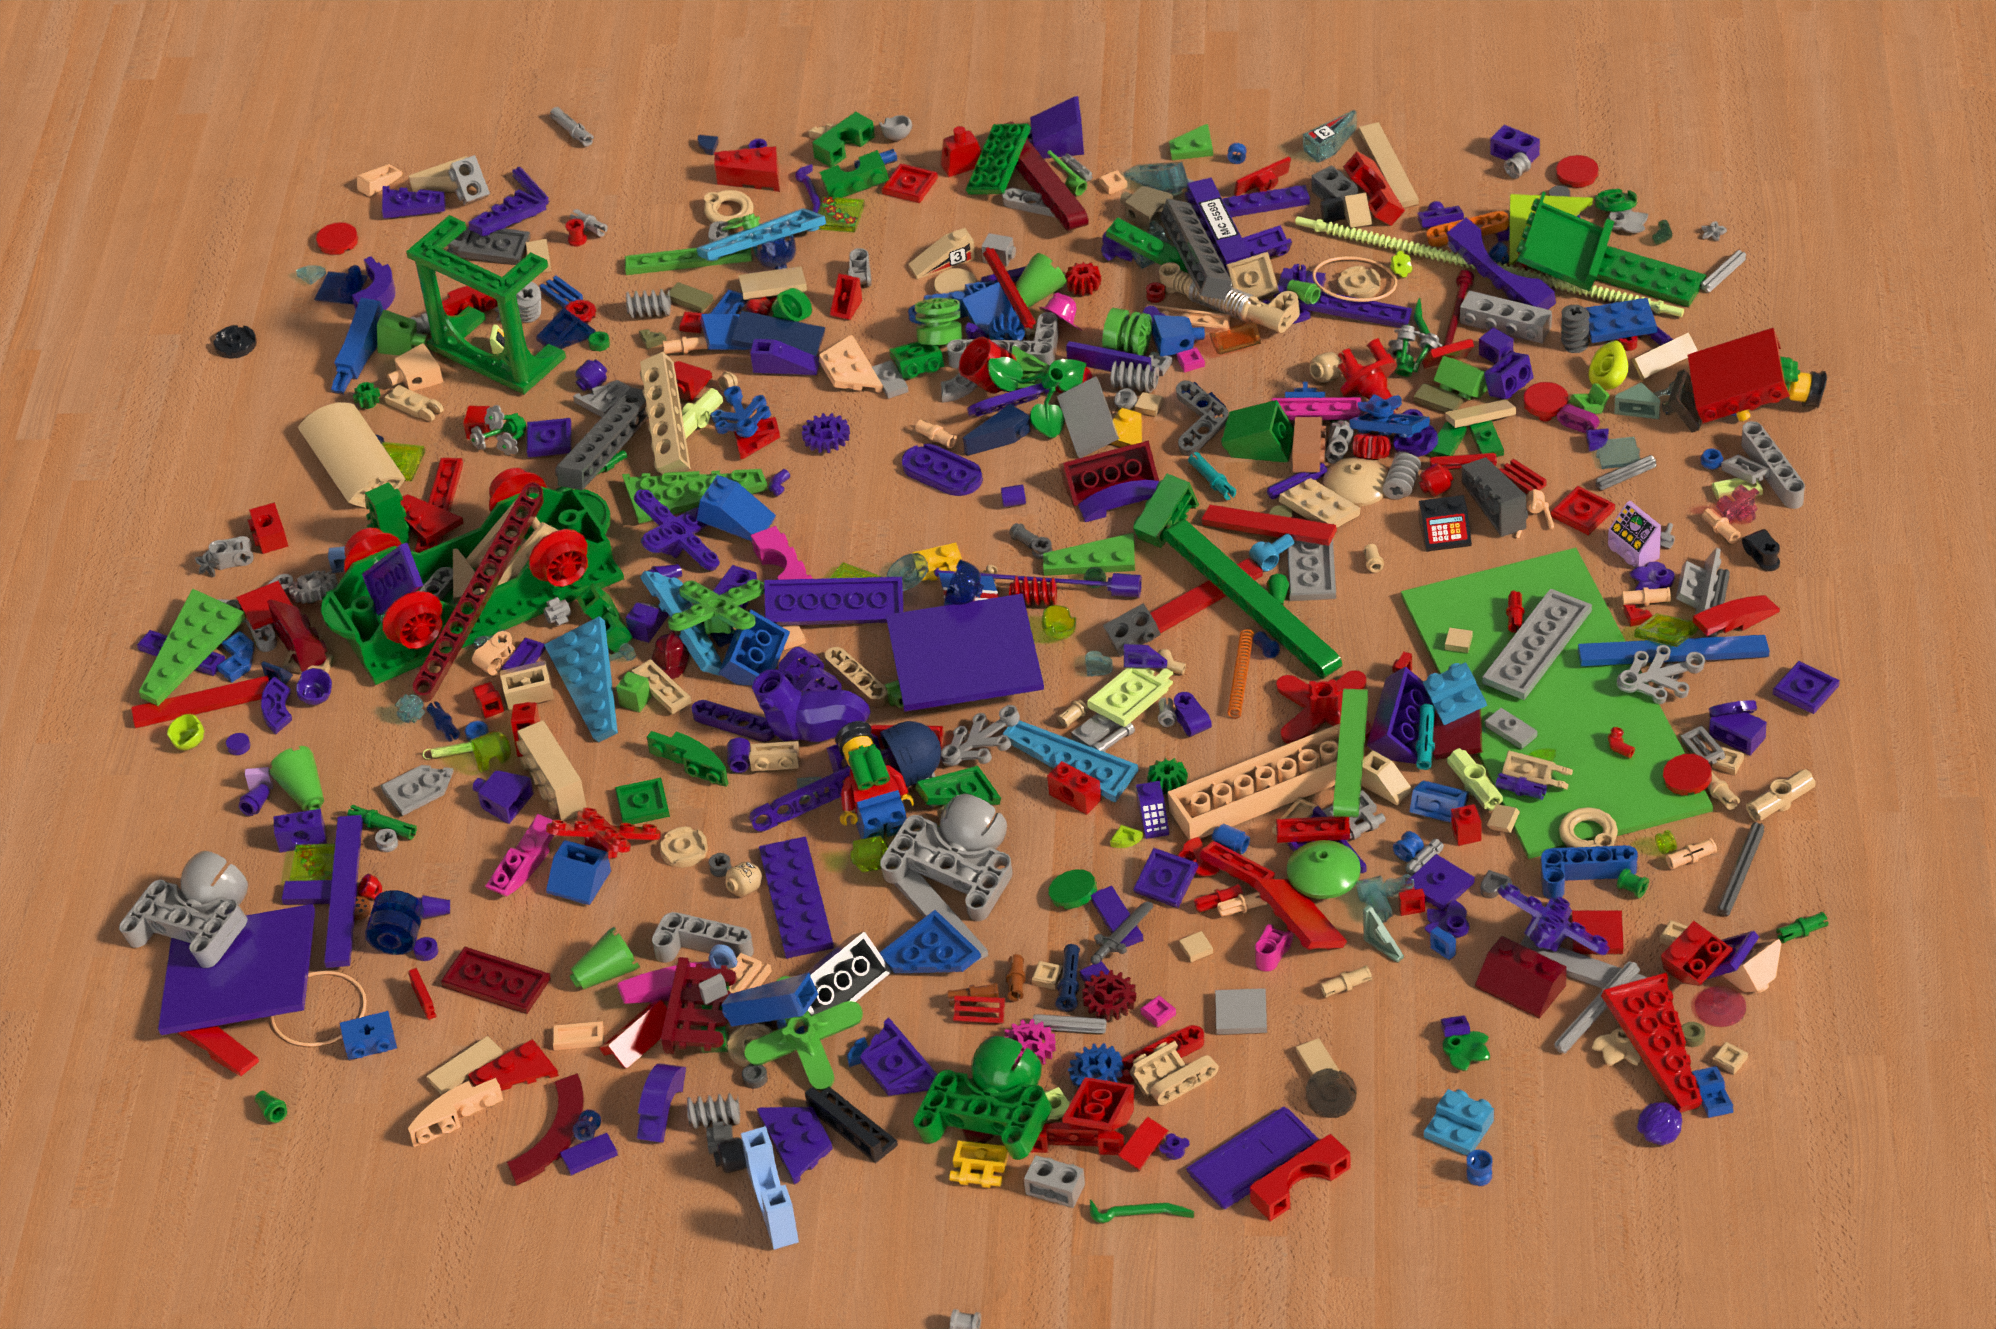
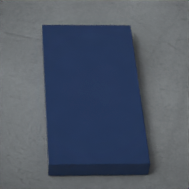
M741 311L731 345L751 349L754 339H774L818 356L825 334V327Z

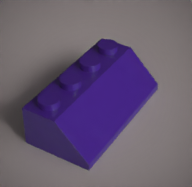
M1406 666L1385 679L1367 746L1372 751L1391 761L1416 764L1418 754L1416 742L1419 739L1420 707L1424 704H1433L1426 693L1423 685L1424 681Z

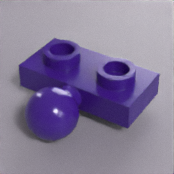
M1433 201L1428 205L1427 211L1418 212L1417 216L1422 228L1430 229L1437 225L1463 220L1464 212L1459 206L1444 208L1441 202Z

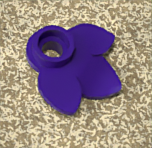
M1104 232L1102 236L1103 246L1101 248L1103 257L1110 261L1118 256L1131 262L1134 257V251L1106 237V232Z
M1649 562L1647 567H1637L1629 573L1630 577L1640 581L1635 590H1643L1644 587L1649 589L1671 587L1675 580L1674 572L1666 569L1665 565L1660 562Z
M1452 900L1449 903L1447 911L1429 908L1427 909V918L1430 924L1425 927V930L1430 934L1438 926L1456 938L1463 937L1469 931V923L1466 920L1467 910L1456 900Z

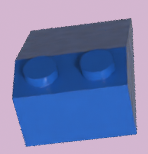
M717 475L700 499L697 521L752 541L751 535L768 529L775 520L776 515L738 482Z

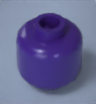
M597 359L594 361L586 360L575 372L577 378L575 383L583 391L586 389L592 391V388L601 386L607 380V369Z

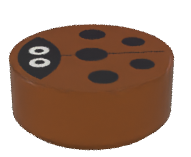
M358 896L356 897L354 920H362L371 913V906L367 898Z

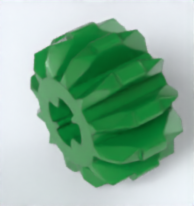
M1164 758L1162 762L1156 760L1154 765L1149 766L1147 782L1160 781L1163 795L1187 784L1188 772L1183 762H1177L1175 758L1171 761Z

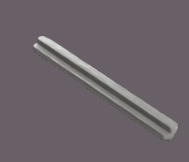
M1627 962L1604 989L1630 983L1639 973L1640 968L1635 962ZM1603 990L1554 1043V1047L1559 1053L1565 1054L1608 1007L1601 997Z

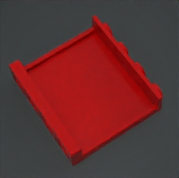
M1774 328L1687 354L1695 405L1702 423L1790 397L1785 384L1779 349H1781L1780 342Z

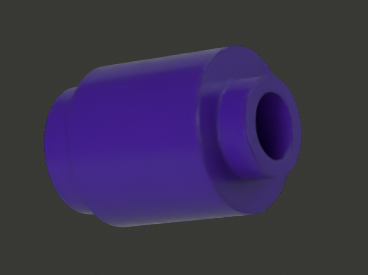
M737 737L727 743V764L736 773L745 772L750 766V743L744 738Z

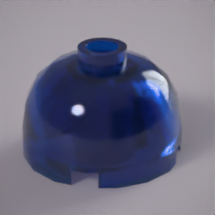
M790 235V240L787 241L785 237L763 243L760 249L757 248V245L753 246L758 262L766 268H775V270L788 268L787 263L794 259L797 251L794 235Z
M959 559L956 566L957 570L952 575L944 599L945 603L951 605L968 604L975 597L980 598L984 585L980 584L981 574L978 568L965 560Z

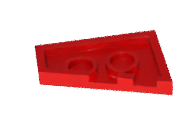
M409 494L403 496L401 505L407 514V517L404 519L410 530L426 545L464 524L463 517Z

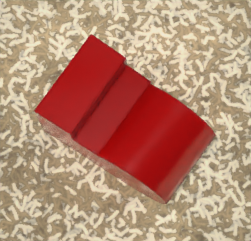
M491 681L472 687L478 707L485 719L504 712L501 695L495 690ZM489 703L496 704V707L491 710H486L485 705Z

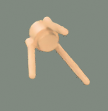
M1533 489L1527 494V512L1530 511L1536 514L1543 510L1549 527L1553 529L1554 524L1549 511V504L1545 502V495L1543 492ZM1522 530L1516 532V539L1520 538Z

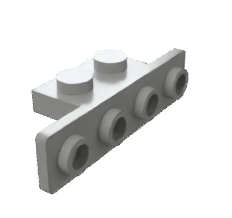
M1717 547L1706 559L1704 569L1688 561L1683 564L1676 599L1696 608L1695 615L1711 608L1710 603L1715 595L1713 587L1718 580L1716 572L1721 564V559L1719 558L1721 549Z

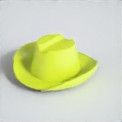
M1616 340L1608 342L1601 346L1594 354L1588 373L1592 385L1598 383L1604 390H1611L1618 387L1624 381L1628 373V361L1622 344Z

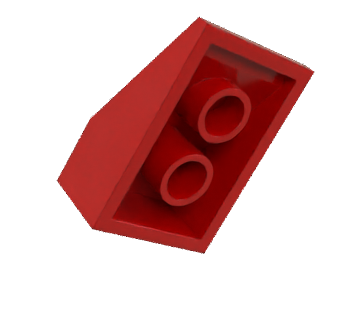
M1085 1077L1066 1110L1062 1123L1109 1131L1127 1125L1134 1112V1085Z

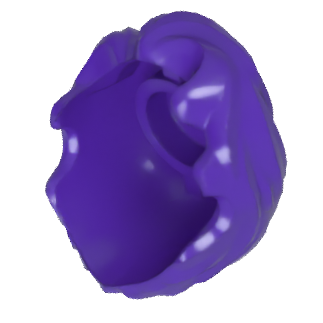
M1666 1102L1649 1104L1639 1115L1637 1130L1644 1134L1647 1142L1663 1146L1672 1143L1681 1132V1113L1674 1106Z

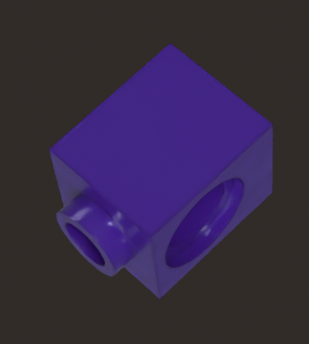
M1494 327L1479 338V355L1494 364L1510 352H1514L1513 338Z

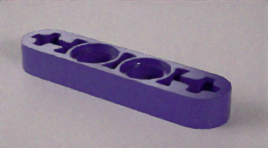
M699 700L691 707L693 719L698 723L762 742L770 741L775 737L764 717L707 700ZM721 715L729 716L726 720L717 719ZM742 721L749 722L747 726L742 727L738 725Z

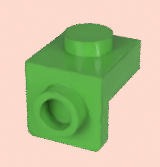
M1594 383L1589 394H1572L1569 402L1575 407L1594 414H1601L1609 394L1598 383Z

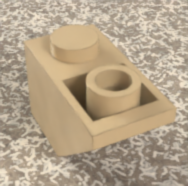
M1372 751L1363 759L1361 786L1395 805H1398L1412 791L1411 786L1390 759L1375 751Z

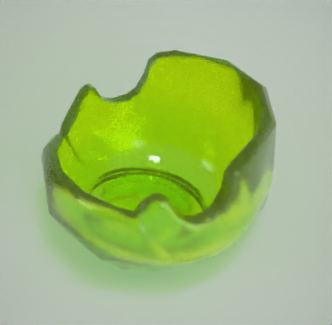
M1059 605L1049 606L1043 610L1041 619L1042 630L1052 639H1068L1075 633L1076 617H1071L1067 607Z

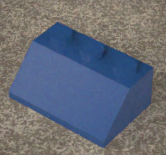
M751 609L749 613L755 616L756 624L749 629L735 630L718 673L737 685H752L760 673L776 669L790 631Z

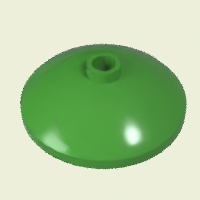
M1328 840L1314 841L1299 847L1292 853L1287 863V877L1293 888L1305 896L1317 899L1335 898L1347 893L1356 885L1361 872L1360 861L1354 851L1341 843Z

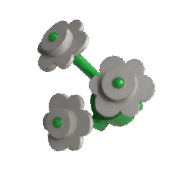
M499 405L489 407L484 421L493 431L482 434L478 426L472 428V434L470 435L472 444L478 450H483L486 448L485 438L505 432L497 436L499 441L497 442V448L508 456L516 454L518 452L516 440L525 435L526 422L524 418L519 416L518 413L504 415Z

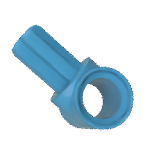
M1285 534L1272 544L1263 541L1257 542L1251 547L1249 556L1263 571H1270L1278 564L1279 554L1294 545V540L1289 534Z

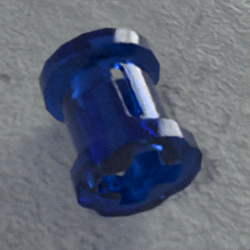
M584 1110L579 1116V1121L573 1126L574 1136L580 1141H590L595 1135V1130L601 1125L600 1115L594 1110Z

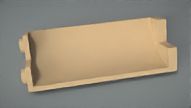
M338 402L326 405L307 415L298 426V429L348 503L366 508V492L387 482L394 489H399L404 482L405 477L354 404Z

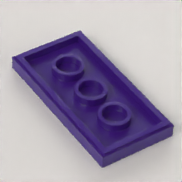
M408 543L399 545L362 573L378 616L385 614L387 609L397 599L408 593L416 592L424 586Z

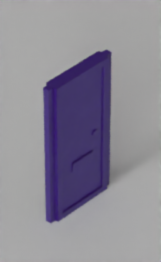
M1284 1106L1187 1167L1186 1170L1190 1177L1225 1210L1249 1195L1250 1186L1257 1179L1265 1177L1275 1167L1291 1160L1295 1154L1303 1152L1319 1138Z

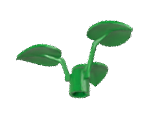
M1009 357L990 358L988 361L989 375L994 384L1003 391H1015L1018 388V383L1024 384L1041 378L1043 387L1049 389V393L1044 401V405L1036 404L1031 409L1030 420L1035 429L1048 438L1057 437L1063 428L1064 415L1058 405H1049V400L1057 386L1060 390L1066 392L1082 384L1086 363L1072 359H1060L1052 362L1046 373L1041 372L1038 375L1021 379L1023 369L1016 360Z

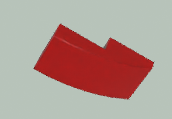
M1147 1116L1123 1147L1118 1157L1138 1171H1141L1149 1157L1162 1143L1169 1130Z

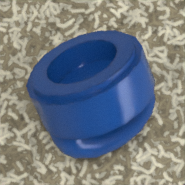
M1502 242L1495 244L1488 253L1496 263L1501 262L1504 265L1509 262L1508 247Z

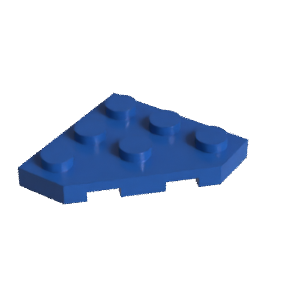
M936 910L932 911L880 952V955L894 973L963 972L982 957L980 951Z

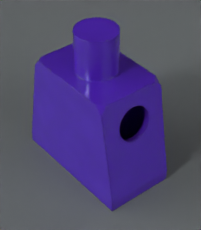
M498 770L494 771L487 781L477 778L473 783V791L478 792L482 809L508 824L511 823L534 794L531 778Z

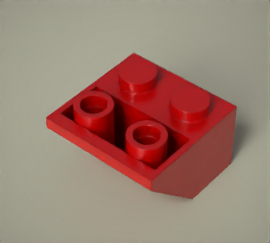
M1693 921L1661 954L1663 969L1681 983L1700 986L1729 956L1733 948Z

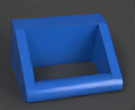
M1423 780L1413 789L1409 812L1451 823V809L1465 806L1469 798V791Z

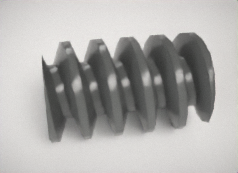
M1580 305L1565 306L1561 311V342L1570 353L1583 352L1589 345V312Z

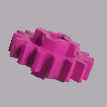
M1031 1019L1029 1024L1021 1020V1025L1017 1026L1013 1023L1011 1024L1012 1030L1005 1029L1004 1037L1011 1038L1022 1044V1049L1013 1064L1014 1067L1018 1064L1026 1048H1029L1037 1055L1042 1065L1046 1064L1045 1058H1053L1052 1052L1056 1051L1055 1034L1051 1033L1050 1026L1044 1028V1022L1041 1021L1036 1025L1034 1019Z

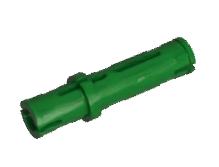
M351 805V809L348 810L347 816L361 815L363 823L368 828L392 829L396 835L410 840L414 838L412 835H416V825L379 814L377 810H367L356 805Z

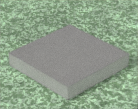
M1266 988L1215 990L1217 1035L1267 1033Z

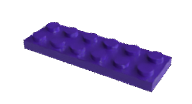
M902 577L764 580L765 618L779 626L887 623V614L903 612Z
M806 836L759 846L786 959L834 949Z

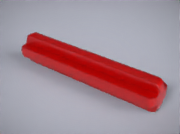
M1495 453L1431 457L1430 466L1438 463L1441 466L1446 465L1448 469H1461V465L1485 457L1496 466L1497 456Z

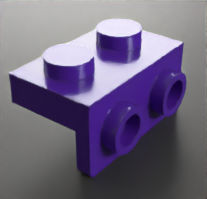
M1281 225L1242 238L1251 257L1268 252L1269 257L1275 255L1283 256L1289 252L1292 245L1291 239L1286 238Z

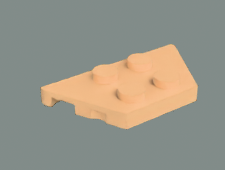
M853 335L848 336L819 354V362L834 387L862 391V386L876 388L875 392H882V383Z

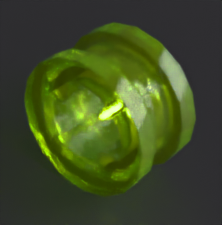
M1665 830L1663 835L1661 833L1655 835L1656 845L1662 854H1667L1669 850L1675 851L1677 849L1676 840L1671 831Z

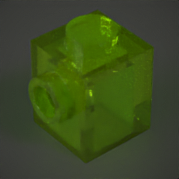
M881 836L853 841V850L850 853L851 861L861 872L881 869L880 861L889 845Z

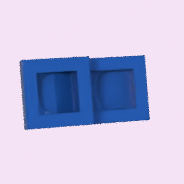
M1718 1067L1692 1071V1075L1696 1077L1702 1105L1708 1118L1733 1113V1104L1725 1090V1081Z

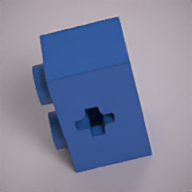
M389 1011L340 1022L348 1060L397 1049Z

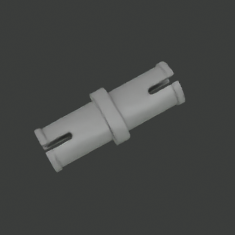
M578 209L572 211L578 216L570 214V220L581 219L584 222V230L592 231L600 237L605 235L600 229L607 232V225L597 221L591 214L586 215Z

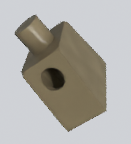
M1142 186L1134 194L1126 191L1123 192L1120 202L1125 205V213L1128 220L1147 232H1151L1162 222L1160 216L1166 199L1173 200V194Z

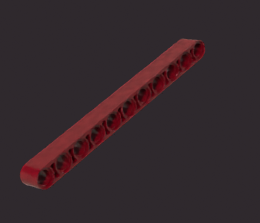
M528 483L523 487L413 682V691L418 701L423 703L429 702L435 696L543 505V489L538 483ZM530 493H537L539 495L535 499L527 497ZM520 512L528 514L525 518L517 517V514ZM509 531H515L517 532V535L514 537H507L506 533ZM498 550L506 551L504 556L499 557L495 555ZM488 569H493L496 571L491 576H487L484 574V572ZM478 588L485 590L481 595L473 593ZM465 608H472L474 610L468 615L462 613ZM455 627L463 629L459 634H453L451 630ZM448 646L452 648L449 653L444 654L440 652L443 647ZM433 666L441 668L437 673H431L429 669ZM426 685L430 687L425 693L418 691L421 686Z

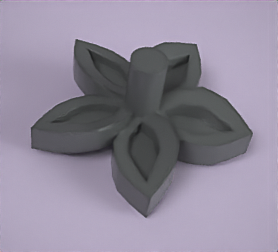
M210 551L205 552L203 556L195 557L196 563L201 565L199 574L207 571L209 575L214 577L215 570L213 567L218 566L220 562L212 560Z

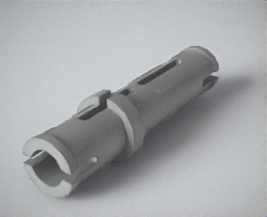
M554 107L550 111L552 113L550 117L567 130L572 138L578 139L584 146H590L593 143V140H591L594 139L593 135L588 133L581 123L577 124L559 107Z

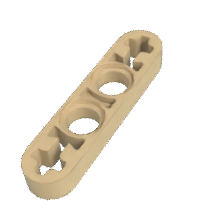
M832 647L826 651L825 660L827 667L869 705L881 707L888 702L886 687L844 649ZM848 668L855 669V671L852 673L844 672V670ZM860 681H868V682H869V683H868L867 685H865V686H860V685H858V683H859Z

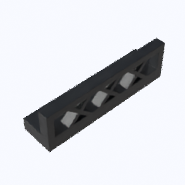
M813 1087L805 1092L807 1107H813L817 1117L874 1163H877L898 1146V1141L831 1087L826 1088L821 1093ZM831 1097L834 1101H836L835 1105L827 1098ZM846 1113H851L853 1115L852 1118L849 1117ZM862 1126H867L870 1129V1133ZM879 1140H884L887 1144L881 1147V1141Z

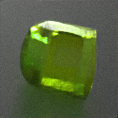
M499 731L489 732L471 740L480 773L489 770L490 758L496 756L499 762L503 764L511 756L510 743L507 737Z

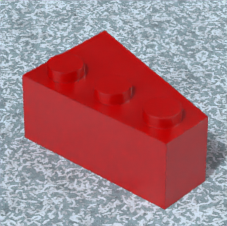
M776 146L714 152L718 185L743 187L744 184L755 186V189L760 190L762 187H770L774 191L780 192Z

